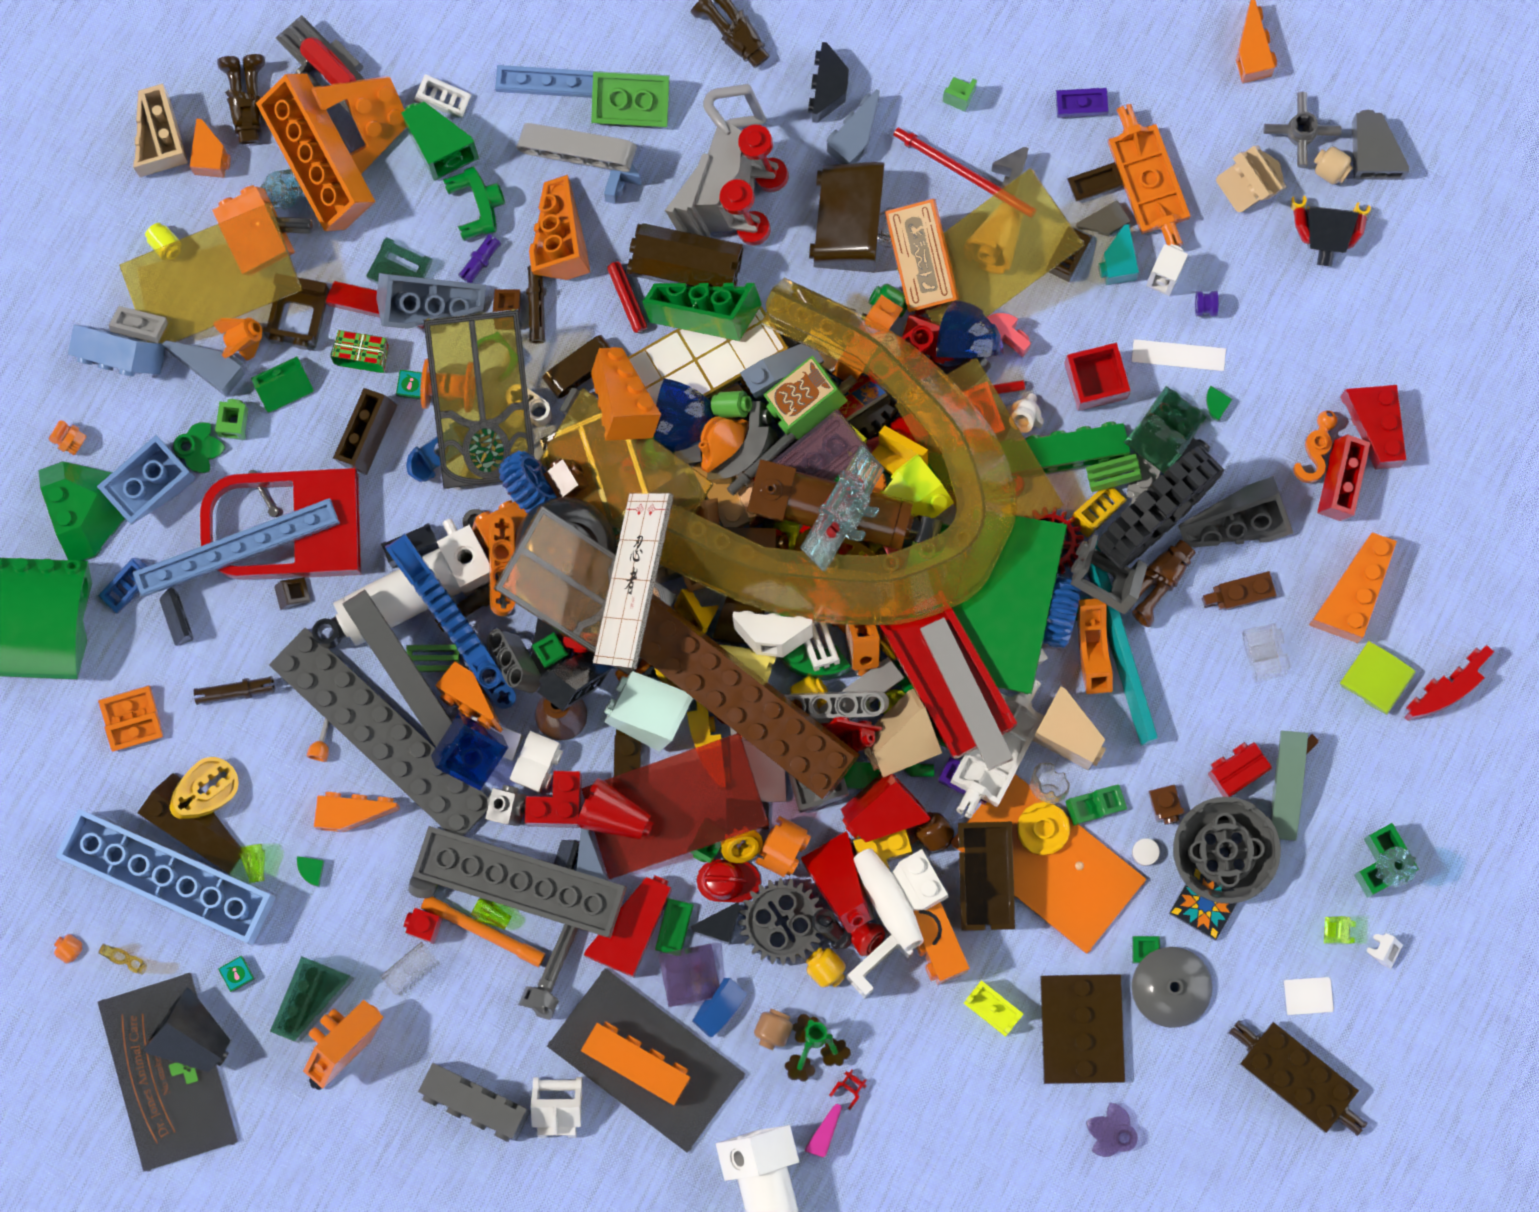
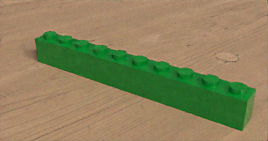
M1112 421L1106 422L1097 428L1083 426L1077 428L1074 432L1066 433V431L1060 430L1051 433L1050 436L1040 437V435H1031L1026 437L1025 440L1016 442L1014 439H1008L1000 442L999 445L980 444L975 446L974 449L965 451L963 448H956L942 455L936 452L928 453L927 466L942 483L946 491L999 483L1003 479L1005 481L1017 479L1015 476H1006L1010 474H1018L1021 478L1085 468L1128 456L1130 448L1124 423L1116 424V422ZM882 470L887 487L892 481V475Z

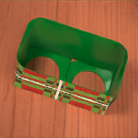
M338 330L330 357L333 364L337 366L384 373L389 345L384 337Z

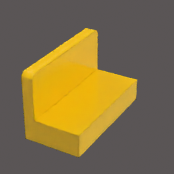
M884 426L879 432V445L868 457V461L874 463L886 473L893 475L899 467L917 454L928 465V449Z

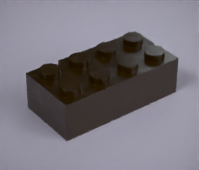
M1012 821L958 823L959 848H965V853L959 852L961 931L986 930V925H991V930H1015Z

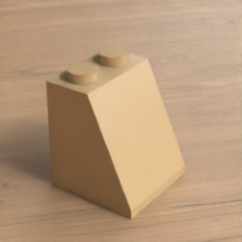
M1060 686L1032 741L1089 770L1092 764L1097 766L1106 750L1102 746L1105 739L1068 691Z
M914 689L909 690L874 725L882 727V730L875 732L874 745L864 749L873 770L879 769L883 777L942 753L926 708Z

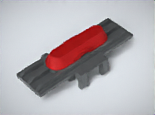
M303 15L298 17L276 37V40L302 65L296 70L295 74H307L314 87L321 86V84L310 74L313 69L319 71L331 85L364 79L359 73L363 70V65L337 39L330 44ZM343 100L339 102V104L352 116L346 101Z

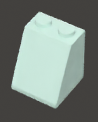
M632 671L627 677L622 676L616 687L619 693L616 699L611 698L606 706L604 713L608 715L604 722L660 752L672 742L693 698L681 689Z

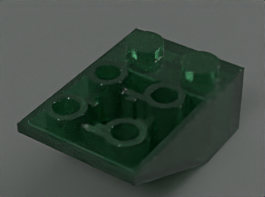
M1165 386L1124 443L1162 473H1165L1180 458L1207 417L1197 407L1184 400L1178 392Z

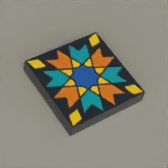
M1196 867L1192 872L1195 879L1207 888L1222 892L1235 891L1232 888H1220L1217 883L1205 878ZM1185 884L1169 914L1216 941L1237 903L1221 904L1206 900L1194 893Z

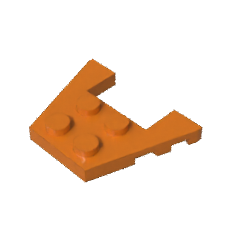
M388 76L311 88L321 110H326L343 100L346 101L365 143L364 146L350 153L361 174L406 128L401 114L405 109L391 78Z

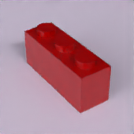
M1348 434L1333 440L1317 511L1318 514L1338 521L1355 515L1371 442Z

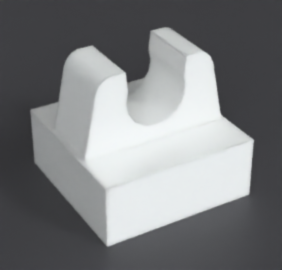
M1387 933L1385 935L1375 934L1373 939L1380 943V945L1375 950L1368 947L1367 952L1381 965L1391 969L1403 945L1394 936Z

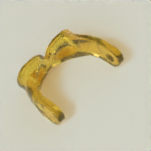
M104 943L99 949L98 954L105 956L115 964H127L128 969L136 974L143 975L147 969V963L144 960L131 956L122 949L111 947ZM120 952L125 955V958L117 960L115 954ZM133 960L139 961V968H134L131 962Z

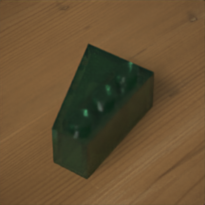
M301 956L270 1032L300 1043L355 978Z

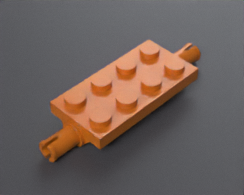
M1127 104L1126 109L1124 106H1121L1116 111L1124 128L1123 133L1108 139L1107 143L1123 181L1124 189L1141 235L1161 230L1167 245L1173 244L1180 247L1183 245V241L1180 238L1176 224L1189 220L1191 216L1157 124L1144 127L1138 124L1132 104Z

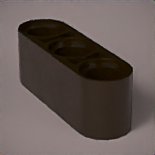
M603 335L594 337L543 375L542 379L557 399L565 397L569 394L571 388L576 389L592 377L591 371L599 348H611Z

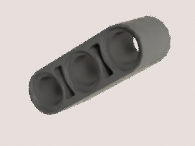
M500 629L492 630L487 638V648L507 685L528 693L536 692L541 684L539 682L541 674L518 635Z

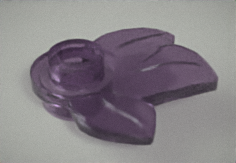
M1109 1103L1106 1117H1094L1086 1121L1089 1133L1097 1139L1092 1152L1099 1156L1111 1157L1118 1151L1127 1152L1132 1150L1137 1144L1138 1136L1135 1129L1130 1126L1129 1114L1115 1103ZM1121 1133H1126L1129 1137L1128 1142L1125 1144L1119 1141Z

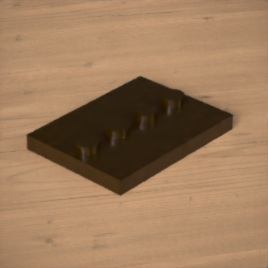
M1121 974L1040 976L1043 1084L1125 1083Z

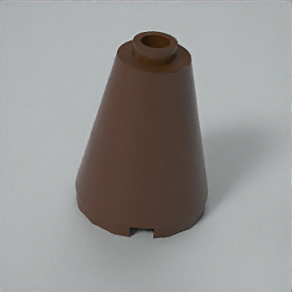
M542 697L536 706L535 720L538 728L545 736L552 740H569L580 734L585 727L587 708L585 702L581 699L562 711Z

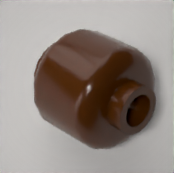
M927 812L931 819L915 827V836L928 851L945 850L951 844L954 829L941 813Z

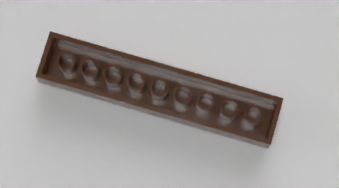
M653 593L647 594L635 653L822 800L828 798L860 754Z

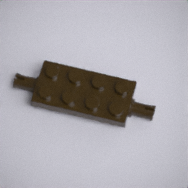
M1240 1020L1230 1029L1228 1033L1247 1047L1248 1053L1239 1065L1322 1132L1327 1133L1332 1125L1338 1121L1356 1136L1363 1131L1362 1128L1366 1127L1368 1123L1349 1109V1103L1359 1090L1276 1023L1272 1022L1262 1035L1260 1033L1258 1035L1255 1034Z

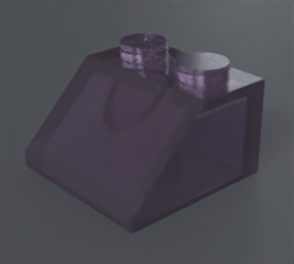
M711 943L658 954L668 1007L702 1001L714 996L720 985Z

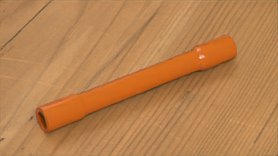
M433 896L425 898L421 905V909L440 916L442 919H446L494 943L538 968L546 956V953L503 934L450 907L449 904Z

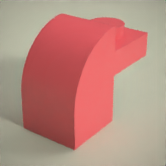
M996 313L986 317L971 333L970 339L989 356L1002 342H1005L1021 357H1024L1031 345L1029 337L1019 329L1016 331L1014 329L1017 326L1018 319L1006 313Z

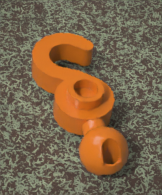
M1326 410L1319 413L1317 416L1318 430L1311 432L1305 440L1306 452L1316 465V472H1305L1300 463H1296L1293 467L1295 476L1304 483L1318 481L1325 472L1326 464L1323 456L1329 452L1332 446V440L1328 432L1337 425V416L1332 411Z

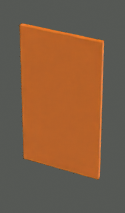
M1014 774L998 807L988 802L986 805L981 804L967 823L1012 821L1014 896L1087 954L1141 885L1145 884L1146 878L1080 825L1073 826L1069 816L1067 817L1070 824V833L1062 849L1054 854L1041 856L1033 854L1024 848L1017 833L1019 817L1026 808L1034 803L1051 802L1018 775ZM957 834L952 838L951 845L958 851L965 853V848H959ZM1079 861L1084 864L1082 870L1075 868V864Z

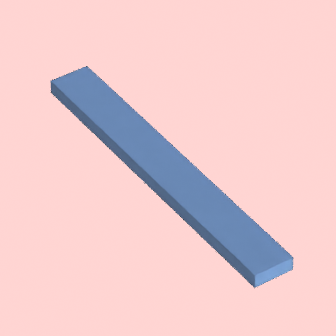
M329 498L134 571L133 575L140 595L144 598L340 523L332 501Z

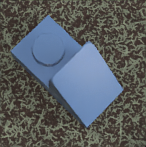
M633 164L629 172L610 171L604 192L606 202L616 204L617 197H622L625 182L642 185L641 177Z

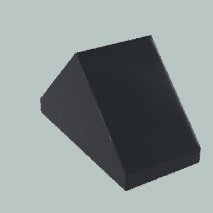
M737 902L690 927L694 934L729 945L741 907Z

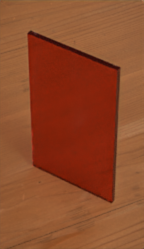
M736 733L604 780L651 815L650 821L654 822L649 836H643L641 840L594 832L607 876L611 880L768 826V819L742 736ZM592 785L581 788L585 800L593 793L590 791Z

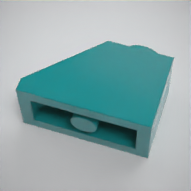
M1129 224L1122 227L1103 254L1101 263H1098L1100 277L1105 278L1106 285L1137 280L1139 270Z

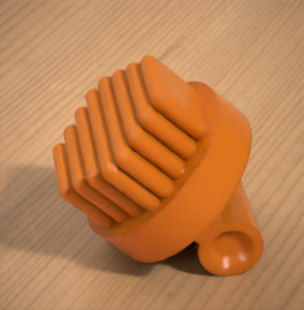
M59 420L49 440L54 444H58L57 449L62 452L67 451L75 455L87 436L80 432L79 427L76 425L68 426L65 421Z

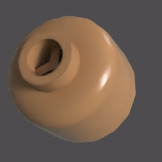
M770 1009L769 1012H763L754 1030V1035L760 1039L759 1045L772 1051L775 1046L784 1047L793 1029V1024L789 1021L790 1016L774 1009Z

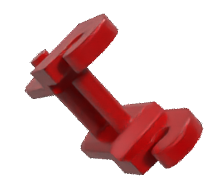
M853 1069L850 1072L846 1071L844 1073L846 1078L842 1083L838 1081L829 1094L832 1097L839 1086L853 1093L855 1098L847 1108L848 1110H851L860 1096L857 1094L860 1089L867 1087L865 1084L867 1079L861 1081L852 1074ZM848 1078L859 1085L856 1091L846 1084Z

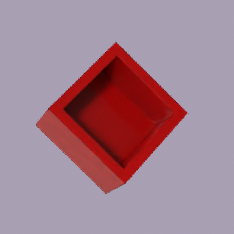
M1117 342L1066 356L1064 364L1078 411L1128 399L1131 390Z

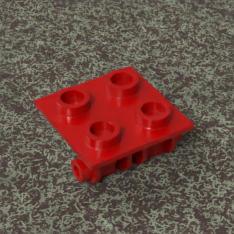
M835 717L829 723H821V725L856 752L873 746L875 732L882 730V727L873 726L869 721L851 722L847 717Z

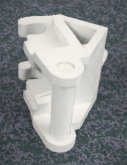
M533 1077L531 1120L532 1127H537L538 1138H547V1135H567L568 1138H577L576 1127H581L582 1077H576V1080H539V1077ZM540 1091H575V1098L540 1099Z

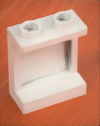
M892 935L847 975V980L864 999L873 991L871 984L864 978L895 949H899L907 959L913 954V950L904 951Z

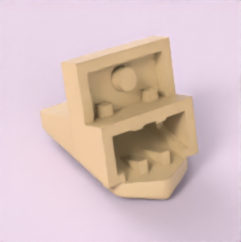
M1259 145L1253 146L1246 152H1240L1233 157L1236 163L1216 178L1217 184L1237 212H1243L1260 200H1268L1287 188L1284 184L1280 162L1262 151Z

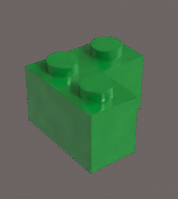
M1393 823L1364 838L1376 862L1357 872L1354 876L1368 898L1419 870Z

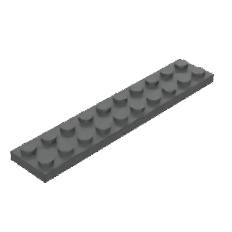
M306 627L269 664L276 673L445 831L465 836L487 813L488 797L328 648L320 646Z

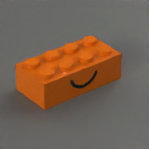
M941 902L927 910H914L913 912L924 940L916 949L920 957L924 955L928 964H926L925 969L930 981L936 980L937 985H940L967 973L970 968Z

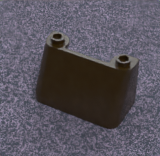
M884 162L823 165L822 171L817 170L816 186H821L816 240L815 243H810L809 258L814 259L813 267L874 273Z

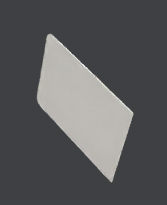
M1329 977L1284 980L1287 1015L1333 1012L1331 979Z

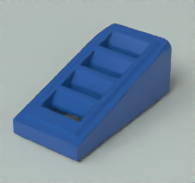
M131 558L98 596L118 614L140 593L137 584L132 586L125 578L129 576L136 583L133 575L134 570L145 568L147 565L139 558ZM119 584L128 591L127 594L118 587ZM112 591L122 599L120 602L110 595Z

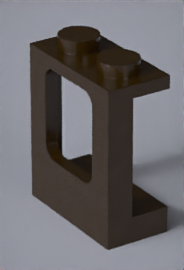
M276 273L274 280L276 286L267 327L262 329L264 336L273 344L282 345L283 342L292 343L294 347L299 349L316 348L327 304L326 299L330 291L327 284ZM294 303L313 308L308 335L279 330L285 304Z

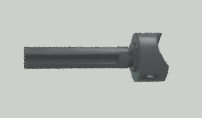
M564 924L544 973L538 982V986H526L518 1005L532 1008L537 1017L550 1020L553 1016L559 1000L551 992L578 928Z

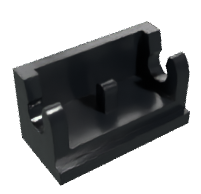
M429 523L406 533L421 556L439 548ZM401 536L392 539L388 542L381 543V546L386 554L387 561L392 568L397 567L398 565L395 563L391 555L388 553L385 546L391 544Z

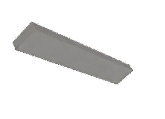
M945 618L920 628L988 771L1012 761L1013 756Z

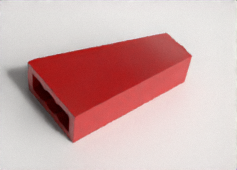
M845 831L801 857V860L808 874L846 931L850 933L870 921L871 915L866 892L854 862V857L857 855L856 848L849 834Z
M654 875L653 879L646 877L620 908L611 939L598 935L585 950L584 956L634 978L671 894L672 888L667 886L669 881Z

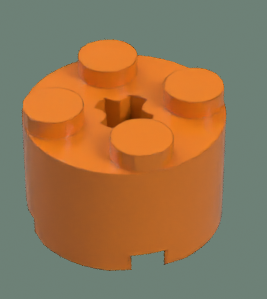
M778 816L776 822L780 825H775L774 828H771L759 852V855L763 856V858H757L755 863L784 878L786 874L790 876L795 871L799 860L795 857L798 851L802 852L805 850L811 836L807 834V829Z

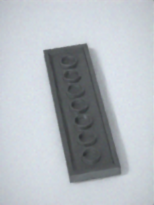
M428 826L412 877L610 939L627 889L626 886L431 826Z

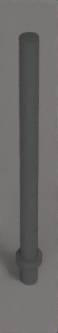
M850 375L838 388L844 395L857 381ZM792 433L789 435L785 434L744 473L740 472L736 476L737 479L727 487L728 492L734 496L744 486L748 487L751 484L750 481L756 476L760 459L771 462L796 437Z

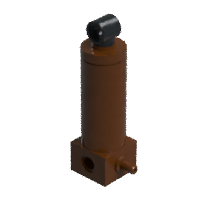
M760 459L747 512L784 523L789 521L813 528L823 505L834 491L838 482L801 473L796 468ZM863 489L861 494L855 497L850 508L844 513L839 525V532L836 534L889 548L891 546V548L897 550L902 549L904 539H911V541L937 547L943 521L921 515L914 516L915 514L911 513L913 501L902 500V498Z

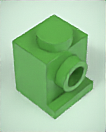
M228 399L227 402L219 401L215 432L220 438L245 440L249 409L243 404V401L237 399ZM238 417L237 423H230V419Z

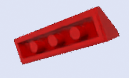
M337 281L333 282L326 299L328 306L380 318L376 290Z

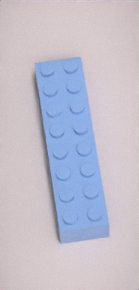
M78 809L55 856L66 863L252 946L276 898L267 892L81 809Z

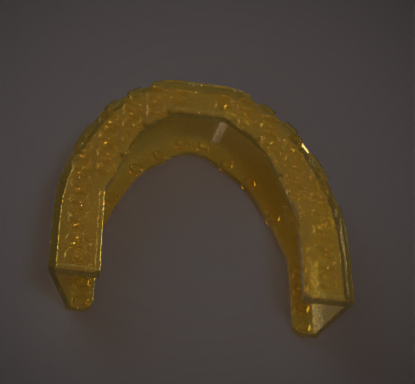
M784 277L772 288L767 298V312L761 322L762 325L871 376L933 437L942 453L956 497L957 510L955 519L948 529L941 534L900 551L876 556L835 555L763 547L688 510L672 505L666 507L654 562L744 604L790 617L801 616L806 619H812V621L829 624L898 625L940 614L967 601L989 579L1013 529L1017 515V496L1007 458L993 429L961 389L937 365L909 342L874 320Z

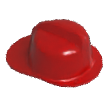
M717 859L711 863L707 862L699 870L696 879L700 893L708 900L715 902L740 903L744 900L752 899L750 892L753 891L757 894L759 891L758 885L761 883L758 871L750 863H732L724 859Z

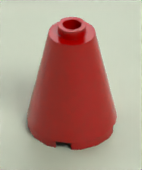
M597 778L590 789L593 793L590 794L583 804L578 817L577 827L641 840L643 836L648 837L654 825V822L650 821L651 815L607 782Z

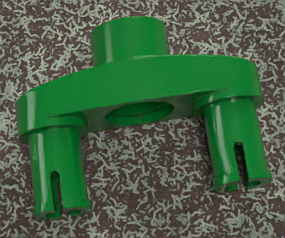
M474 166L465 169L464 173L443 179L449 195L470 187L480 212L478 220L458 226L463 241L484 233L485 235L495 233L497 231L494 208L505 204L504 195L498 182L486 186Z

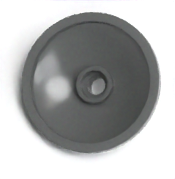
M1164 947L1149 953L1138 964L1132 978V995L1137 1008L1149 1021L1168 1028L1182 1027L1196 1021L1207 1009L1212 996V980L1206 965L1194 953L1183 948ZM1172 982L1178 983L1179 990L1177 992L1171 991L1170 984Z

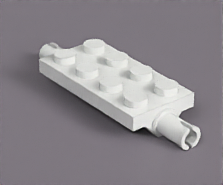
M1038 680L1034 682L1032 694L1018 692L1017 695L1010 697L1001 693L1017 721V726L1002 735L1013 756V760L988 771L978 748L964 755L950 782L966 791L960 805L956 809L959 814L962 815L966 806H968L964 816L972 818L980 799L998 807L1044 718V715L1033 709L1031 703L1038 688L1041 686Z

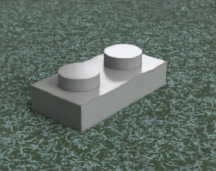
M118 306L108 326L110 332L158 344L168 322L166 317Z

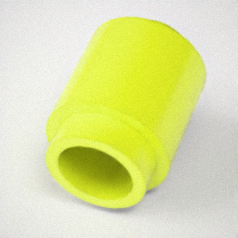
M155 223L147 229L145 233L147 243L163 260H174L180 255L182 242L166 225Z

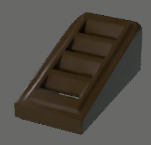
M1069 226L1046 271L1069 282L1092 237ZM1070 235L1083 240V244L1081 245L1070 240ZM1069 244L1079 249L1078 253L1066 248L1065 245ZM1064 252L1074 257L1075 259L1071 260L1069 258H1066L1062 256L1061 253ZM1057 260H1060L1070 265V268H1066L1056 263Z

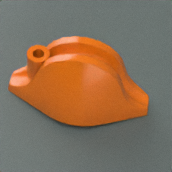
M718 416L706 423L701 434V442L698 445L703 453L701 465L703 471L709 473L736 453L743 444L749 428V421L743 419L733 421Z

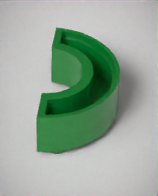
M792 581L786 584L777 594L770 613L783 617L799 616L806 609V601ZM804 643L786 656L778 657L786 668L804 678L812 676L816 679L831 680L851 671L850 664L837 645L834 646L840 664L834 665L832 663L827 668L822 666L817 671H814ZM813 648L817 660H820L821 657L819 655L818 649ZM824 649L826 656L830 657L829 649Z

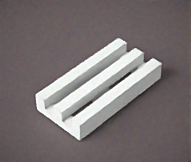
M823 615L812 618L813 639L821 659L817 660L810 639L804 642L814 671L820 670L819 667L822 666L824 668L830 667L832 663L834 665L840 664ZM819 623L831 654L830 657H827L815 624Z

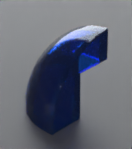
M954 301L946 309L940 324L936 357L969 358L1003 355L1001 335L997 326L992 324L983 314V310L967 302Z
M666 378L663 379L656 403L661 413L654 433L656 452H675L699 444L706 423L710 419L718 417L713 414L711 402L703 394L686 384Z

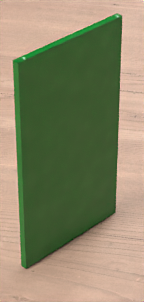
M979 508L974 509L952 610L997 688L1032 694L1067 525L986 511Z

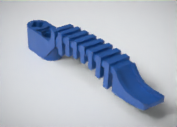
M404 533L400 538L386 545L385 548L410 584L414 586L419 597L421 596L429 610L434 613L435 618L441 623L444 631L448 632L449 638L455 643L457 650L463 655L468 666L493 703L501 709L511 707L516 700L514 689L507 685L486 646L480 641L478 634L472 629L471 624L465 619L464 614L458 609L454 600L451 599L447 590L444 589L440 580L437 579L433 570L430 569L407 535ZM486 669L495 670L491 677H482V673ZM503 690L507 695L502 697V695H499V692Z

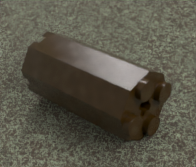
M638 223L635 238L632 237L629 252L633 253L632 259L630 258L628 262L627 274L662 283H686L687 287H694L699 285V283H709L710 287H723V283H734L737 286L738 272L740 273L744 248L743 244L646 223Z

